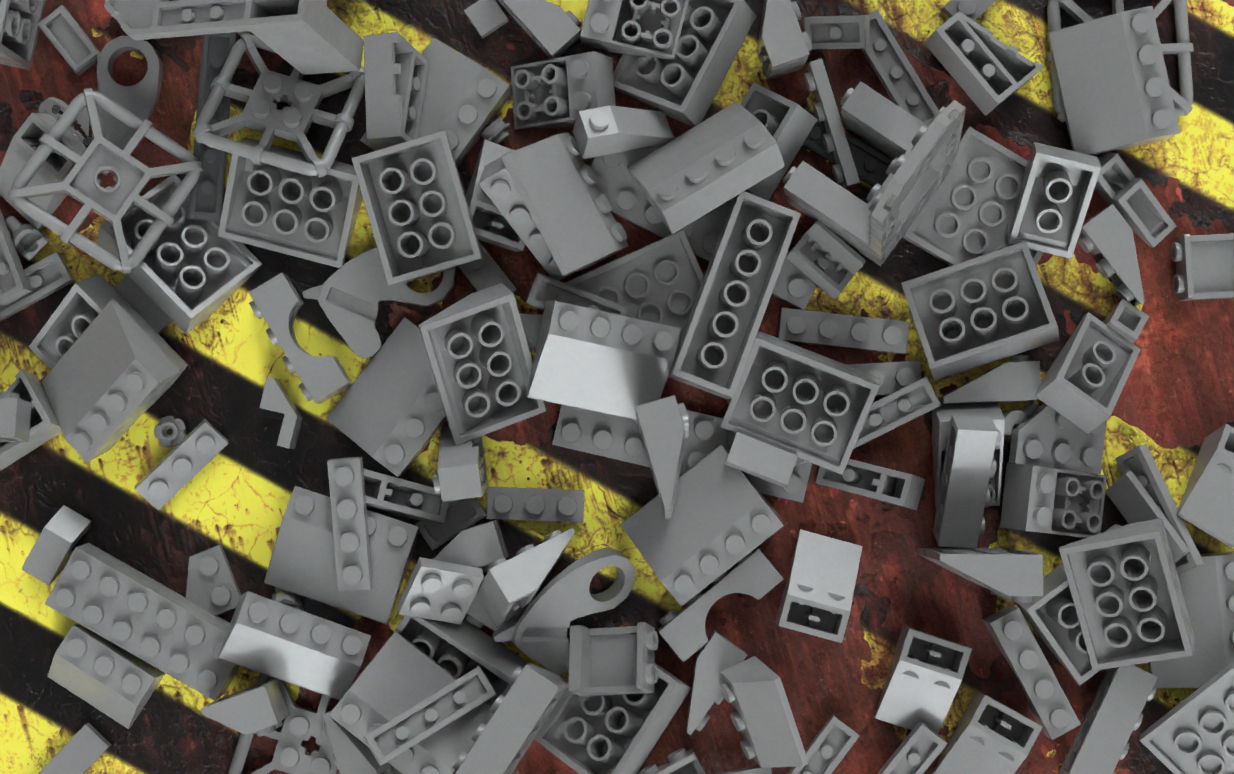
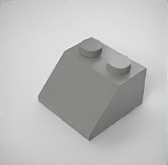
M276 678L217 699L201 708L204 716L244 735L256 732L258 737L276 731L278 727L283 725L282 720L290 715L280 684Z

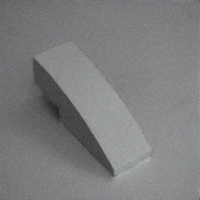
M1103 153L1098 157L1101 170L1095 190L1108 205L1113 204L1132 230L1147 245L1154 248L1177 227L1145 182L1132 174L1118 153Z

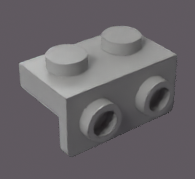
M817 220L801 236L786 256L791 263L833 299L843 291L853 275L866 262L864 258L820 220Z

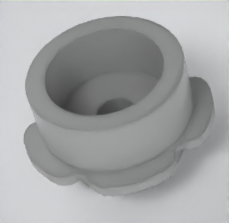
M499 117L481 132V135L485 140L500 144L510 135L507 131L510 124H505Z
M173 416L161 418L160 423L154 428V436L159 439V444L164 447L170 448L173 445H178L185 438L186 426L184 422L179 418L174 419ZM168 429L173 430V433L171 435L167 433Z

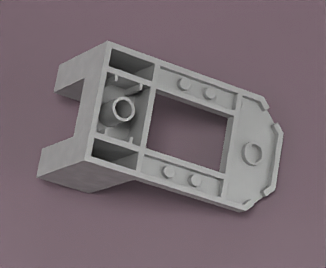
M105 0V9L118 21L123 31L135 41L250 31L303 75L360 71L364 41L327 7V0Z
M860 81L855 90L853 88L847 90L840 102L843 105L841 107L842 125L893 159L886 170L888 176L882 185L877 183L872 188L866 198L869 201L867 204L802 161L798 168L793 166L783 180V183H785L784 192L786 202L814 222L820 220L845 243L879 266H882L956 164L966 107L954 100L946 108L943 106L932 120L930 126H928Z

